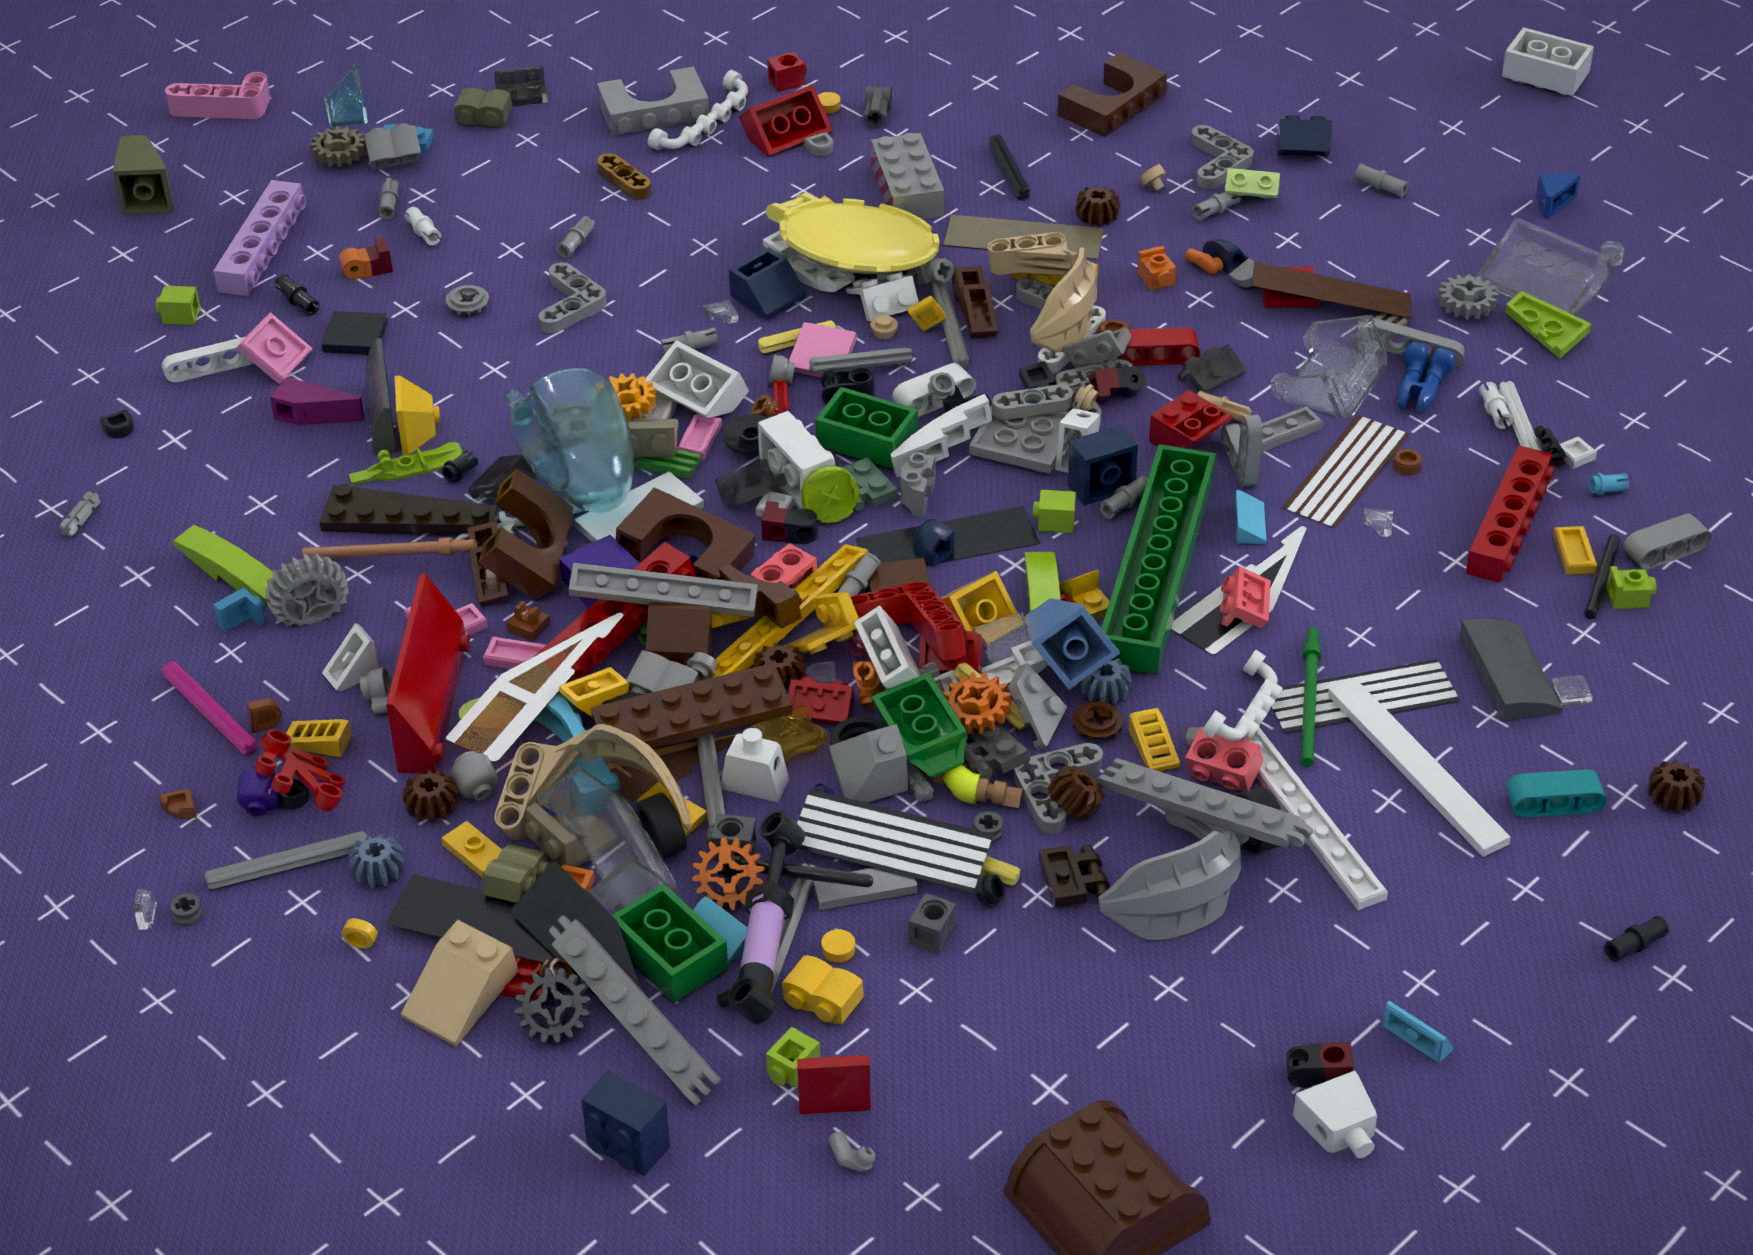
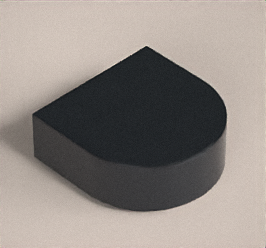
M127 409L100 418L101 427L109 437L123 438L130 435L134 430L133 420Z

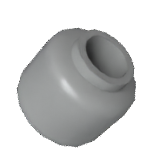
M469 751L457 757L451 770V776L460 795L466 799L475 798V800L481 801L488 798L493 793V789L497 786L499 780L489 757L475 751Z

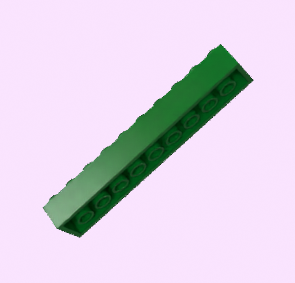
M1158 445L1101 628L1120 652L1111 660L1120 659L1122 665L1129 666V670L1155 675L1159 673L1214 482L1216 453Z

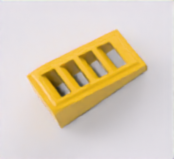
M1153 708L1131 713L1129 715L1128 731L1145 766L1159 772L1180 768L1179 758L1160 710ZM1163 754H1166V755H1167V756H1165V757H1160V758H1155V759L1152 758L1153 756H1158V755H1163Z
M343 719L292 721L286 732L292 739L291 746L305 752L340 758L353 736L350 721ZM297 732L301 733L299 737H295Z

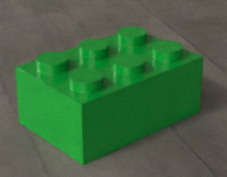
M840 387L815 419L816 438L824 449L861 460L868 457L874 464L893 469L890 454L918 431V409Z
M664 883L612 914L618 921L631 962L674 1003L728 969L727 941Z

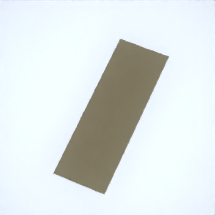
M951 214L943 245L987 249L988 244L996 239L1058 232L1065 235L1068 250L1077 252L1079 247H1084L1086 258L1098 259L1104 228Z

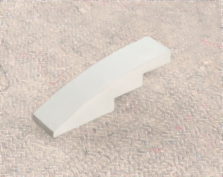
M985 394L965 402L934 419L890 454L895 476H901L902 467L909 461V457L913 453L921 452L925 455H936L935 462L949 457V447L971 439L969 430L991 422L990 404Z

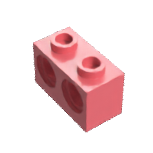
M789 543L779 552H776L768 561L757 567L750 576L773 583L782 581L789 588L795 589L817 569V558Z
M1200 727L1185 757L1189 775H1192L1199 781L1206 782L1209 780L1221 784L1231 791H1249L1263 763L1260 745L1243 739L1239 741L1227 740L1217 734L1211 739L1201 732L1204 727ZM1213 756L1210 759H1204L1205 757ZM1242 765V767L1240 768H1233L1235 766Z

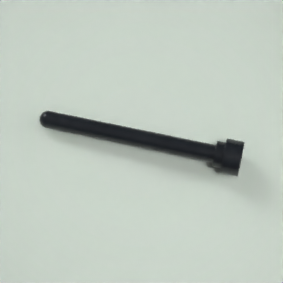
M733 852L734 861L740 865H749L741 854ZM758 860L756 865L765 867V871L760 874L768 875L770 861ZM783 863L781 874L783 877L866 888L871 887L874 882L873 877L869 874ZM726 865V871L721 872V875L736 876L744 871L730 869L729 865Z

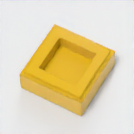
M931 295L908 308L909 315L923 332L946 319L945 311Z

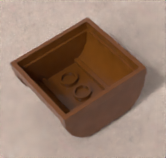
M1108 1100L1095 1101L1037 1134L1018 1156L1008 1176L1007 1184L1004 1185V1195L1057 1255H1160L1211 1223L1209 1205L1203 1195L1194 1187L1188 1186L1129 1123L1125 1112L1116 1103Z

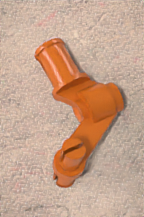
M854 661L853 673L856 684L859 687L861 706L873 708L871 696L882 692L881 680L872 661Z

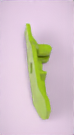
M448 442L436 449L421 452L420 448H416L417 453L403 455L394 459L390 458L387 450H381L378 453L377 464L366 470L350 473L349 479L352 486L375 480L391 482L442 470L445 462L448 460L453 461L462 455L463 451L458 442Z

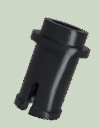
M466 450L453 461L448 460L442 468L444 478L449 482H458L462 479L464 473L478 465L477 456L475 455L468 460V457L473 455V452Z

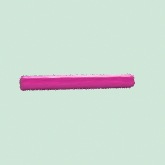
M170 661L167 665H163V676L242 754L249 755L257 750L256 740L175 661Z

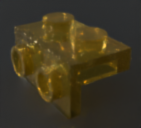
M805 705L793 708L790 715L762 721L750 726V728H757L761 731L762 739L775 741L781 745L785 763L790 761L792 756L799 753L813 752L819 748L818 745L829 741L826 729L812 723L808 707Z

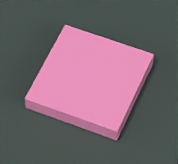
M271 312L237 346L240 352L279 385L313 349Z
M804 322L789 362L795 363L794 373L821 378L825 372L812 373L809 369V360L814 357L852 353L857 334L854 331Z

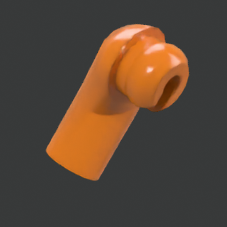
M1193 248L1188 249L1185 254L1187 261L1195 263L1207 274L1216 275L1217 272L1223 269V261L1218 257L1212 258L1209 254Z

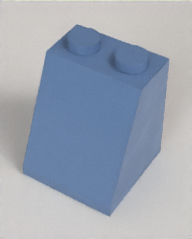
M1050 598L1026 615L1031 643L1068 689L1120 654L1117 647L1082 604Z

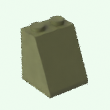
M147 135L120 136L113 167V176L122 215L174 212L166 165Z

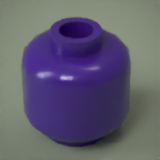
M251 766L239 776L237 802L249 814L264 815L266 811L273 810L278 806L279 793L271 788V783L276 774L274 771L272 775L266 776L256 772L254 766Z

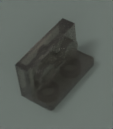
M543 66L494 71L496 89L510 93L512 106L548 103Z
M1226 344L1220 348L1213 346L1203 356L1199 358L1193 356L1182 364L1183 369L1177 378L1179 381L1188 378L1197 392L1203 391L1208 393L1243 376L1247 369L1230 345Z
M518 454L499 457L468 489L472 499L486 498L489 500L494 498L496 501L500 484L516 469H519L535 480L536 474L525 455Z
M765 458L715 479L724 506H739L788 484L784 473L773 474Z

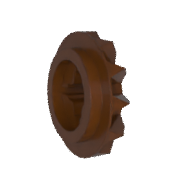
M1099 701L1088 702L1078 707L1073 714V728L1078 730L1079 736H1088L1090 742L1094 738H1100L1104 742L1107 737L1115 738L1117 732L1122 731L1123 715L1118 708L1109 703ZM1094 717H1096V719L1099 720L1102 726H1097V724L1093 722Z

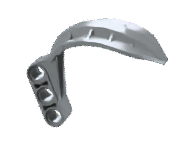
M1165 809L1166 821L1169 824L1188 830L1201 840L1180 850L1146 859L1129 868L1120 879L1098 897L1100 913L1131 934L1148 940L1172 939L1213 923L1223 915L1226 909L1230 887L1236 881L1241 871L1240 846L1248 841L1249 836Z

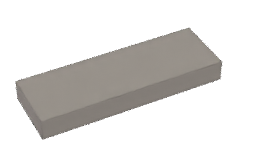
M1306 406L1263 422L1261 453L1322 430L1323 421Z
M877 868L852 871L869 874L873 877V885L868 888L812 880L819 911L917 894L915 878Z

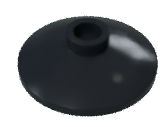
M750 414L731 420L723 429L725 444L736 452L746 454L759 453L758 422L769 417Z

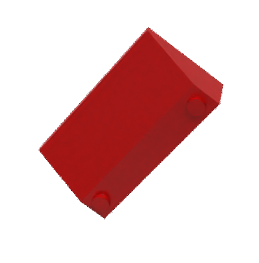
M420 574L386 703L398 773L418 772L420 774H427L430 769L435 774L438 762L444 760L445 745L443 740L464 652H469L470 634L465 633L462 618L427 574Z

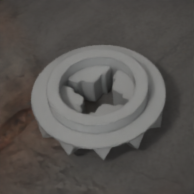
M460 286L451 290L446 296V306L451 313L457 312L458 316L463 314L470 316L472 313L480 314L481 309L488 308V292L478 286Z

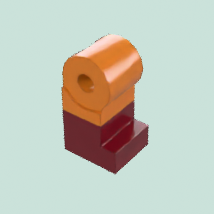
M385 237L374 239V246L361 249H344L339 255V262L344 275L350 279H358L393 272L390 250Z

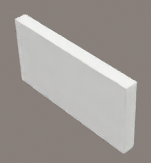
M669 471L574 519L575 528L592 543L608 535L616 539V528L654 487L700 509L704 508V500Z

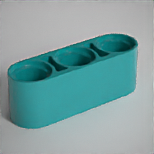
M1593 770L1518 774L1511 777L1506 784L1513 811L1519 817L1594 813L1601 810L1607 803L1599 775Z

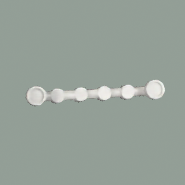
M729 70L724 76L722 83L723 88L731 91L727 95L726 100L721 104H714L711 112L706 116L700 115L695 125L691 128L687 126L683 129L681 136L676 139H668L667 132L655 128L648 137V146L657 151L663 148H681L687 143L697 146L701 141L702 131L712 134L716 129L717 119L725 123L731 117V108L738 111L744 108L748 86L742 81V75L734 70Z
M1255 650L1242 669L1250 676H1253L1255 672L1259 673L1265 681L1235 728L1225 725L1223 722L1226 717L1215 710L1202 729V733L1211 739L1217 734L1231 741H1239L1242 738L1250 741L1283 689L1277 684L1278 678L1276 673L1263 662L1266 657L1264 654Z

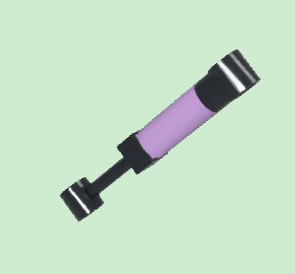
M780 809L769 813L759 828L760 835L770 843L773 849L767 882L747 891L744 910L750 914L738 981L730 990L717 996L719 1006L726 1007L731 1005L749 1022L755 1025L767 1020L776 1006V999L771 994L782 926L783 921L792 916L794 898L780 886L785 855L795 852L805 839V831Z

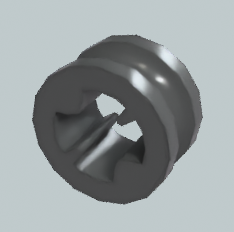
M986 811L979 813L975 817L974 830L993 834L990 844L998 842L1002 838L1003 819L999 814ZM985 826H991L992 829H985Z
M183 893L172 899L170 903V911L175 924L186 927L192 926L201 920L203 912L198 896L192 893Z

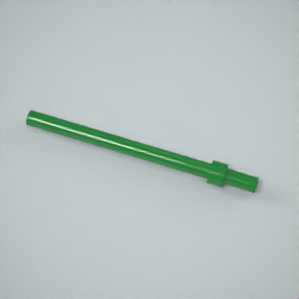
M1309 627L1307 629V640L1303 646L1305 682L1301 764L1305 767H1310L1314 763L1318 661H1320L1322 647L1319 644V629L1316 627Z

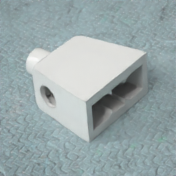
M1072 409L1060 421L1055 470L1068 473L1069 440L1099 432V414Z
M748 728L743 734L735 736L727 751L721 779V789L778 803L789 781L781 745L775 741L762 739V733L759 729Z
M1356 1071L1296 1093L1293 1117L1327 1152L1335 1153L1350 1147L1357 1158H1363L1374 1150L1375 1145L1371 1138L1375 1133L1377 1114Z

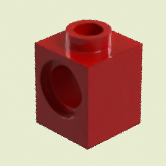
M795 52L767 59L768 81L777 92L805 85L807 67L804 60H801Z

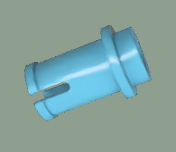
M1595 473L1594 476H1590L1588 486L1591 493L1601 496L1606 492H1626L1629 487V481L1622 482V480L1628 479L1625 473L1614 475Z

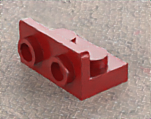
M964 631L966 655L955 660H942L926 641L920 637L918 668L921 670L923 665L935 662L941 675L951 670L955 671L960 663H967L975 671L981 673L982 653L987 651V643L981 634L973 631Z
M802 677L799 680L791 679L788 697L792 705V714L786 715L785 718L838 725L844 720L849 719L851 704L855 700L853 687L842 681H831L830 684L818 683L817 680L809 677Z

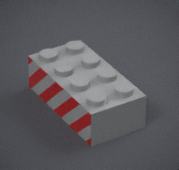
M907 133L901 136H883L878 139H871V167L886 205L902 209L921 219L943 217L944 188L921 133Z

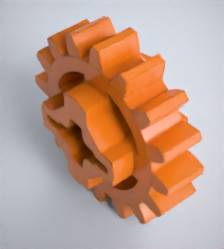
M974 672L970 674V679L959 676V684L950 682L948 684L949 691L943 692L944 697L963 727L966 728L967 734H970L973 729H977L979 734H983L985 727L994 731L995 722L1004 724V715H1010L1011 695L1007 690V684H999V677L997 676L989 680L985 672L981 678H976Z
M724 837L721 838V846L719 847L713 842L708 843L711 850L709 853L699 851L698 854L703 861L702 863H693V867L700 870L699 875L692 877V881L701 882L702 886L696 890L697 894L706 892L708 894L707 897L712 901L717 900V905L722 909L725 903H729L730 909L736 910L737 901H740L745 906L747 891L755 888L756 884L762 885L765 883L764 880L758 878V873L764 872L765 867L756 865V862L761 858L760 854L752 856L749 854L752 849L751 844L748 843L743 848H740V839L735 838L732 845H729L727 838ZM733 852L741 854L749 865H740L734 861ZM719 854L718 864L713 870H707L711 860ZM726 865H729L730 869L744 871L736 876H732L731 883H728V880L725 878L714 877V875L725 872ZM750 877L747 887L738 894V886L742 880ZM717 882L721 885L725 896L716 893L709 883Z

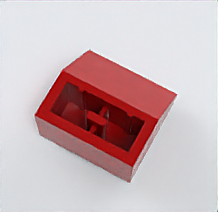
M1188 390L1150 415L1149 442L1157 447L1160 444L1188 448L1232 420V415Z

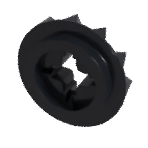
M1542 425L1536 427L1535 436L1543 450L1552 454L1551 462L1559 468L1565 465L1564 458L1567 456L1552 431L1548 427L1545 429Z

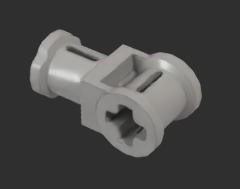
M934 257L927 263L904 270L905 275H912L916 287L933 280H938L941 283L948 282L952 279L954 266L946 258L939 259V257Z

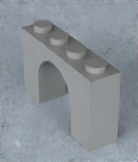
M694 66L669 70L672 95L660 101L646 102L632 98L627 93L621 79L597 83L598 104L612 136L695 122L700 115L706 116L709 114V97Z

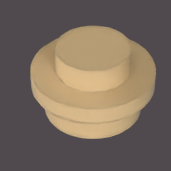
M880 315L871 321L870 328L876 338L890 339L898 329V322L889 315Z
M1089 384L1086 388L1082 386L1078 390L1074 401L1077 402L1076 409H1083L1085 411L1091 409L1099 394L1098 391L1094 390L1093 385Z

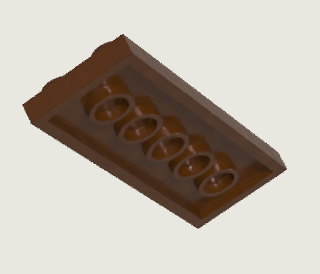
M770 663L591 707V714L595 725L606 724L618 728L623 732L634 735L654 749L792 714V705L775 664Z

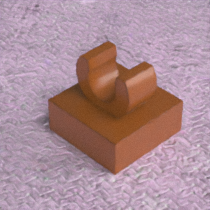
M522 601L514 609L515 615L507 622L508 632L533 642L550 625V616L541 612L537 606L531 608Z

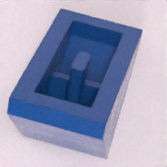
M1539 174L1536 197L1544 218L1549 219L1577 197L1580 174Z

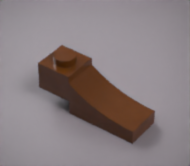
M982 266L955 267L951 279L955 300L959 302L962 308L970 338L997 336L999 330L989 284H985Z
M497 521L467 528L469 539H475L477 542V547L469 549L480 606L485 607L511 600L508 582L479 564L484 542L500 529Z
M730 564L719 568L721 580L758 584L754 617H752L754 620L766 615L782 629L802 619L800 595L795 589L789 588L784 582L773 583L759 580L740 572Z

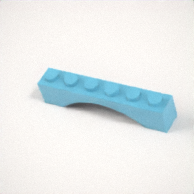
M540 664L509 682L535 694L551 674L545 664ZM559 691L534 719V721L551 730L563 743L585 731L579 713H574L570 701ZM509 695L510 699L521 707V710L527 704ZM601 758L591 761H584L583 759L574 761L568 770L567 795L573 805L576 804L579 811L588 809L590 812L616 806V792L620 790L617 775L614 772L611 773L607 767V761Z

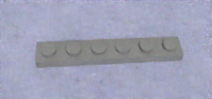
M573 563L569 584V596L649 605V602L711 606V612L748 617H754L758 584Z

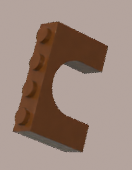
M1119 52L1104 62L1103 84L1121 91L1123 94L1114 96L1100 95L1072 84L1058 94L1057 116L1106 137L1166 94L1167 73Z
M516 469L500 484L495 504L517 518L530 530L536 540L537 548L528 545L501 527L484 542L479 564L535 601H538L546 593H552L558 584L559 558L562 557L563 550L568 544L566 537L573 523L571 516L574 507L519 469Z
M655 487L616 528L615 540L638 561H641L660 540L666 537L685 535L700 540L708 547L693 564L695 575L700 578L721 580L719 568L730 564L735 569L741 571L754 556L755 534Z

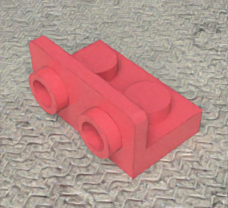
M1240 566L1232 576H1226L1221 586V591L1223 592V600L1219 609L1222 612L1221 625L1228 627L1233 619L1237 617L1246 623L1263 629L1269 621L1271 581Z

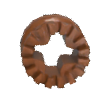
M763 394L752 405L751 414L771 418L773 417L772 414L776 415L775 411H778L779 405L775 400H771L768 394Z

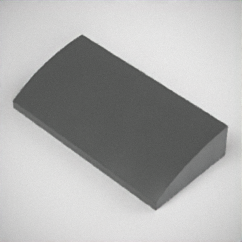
M379 338L375 339L371 346L365 367V382L374 455H377L381 450H387L389 453L397 452L382 339Z
M1488 618L1462 620L1459 639L1502 722L1562 713L1563 708L1518 624Z

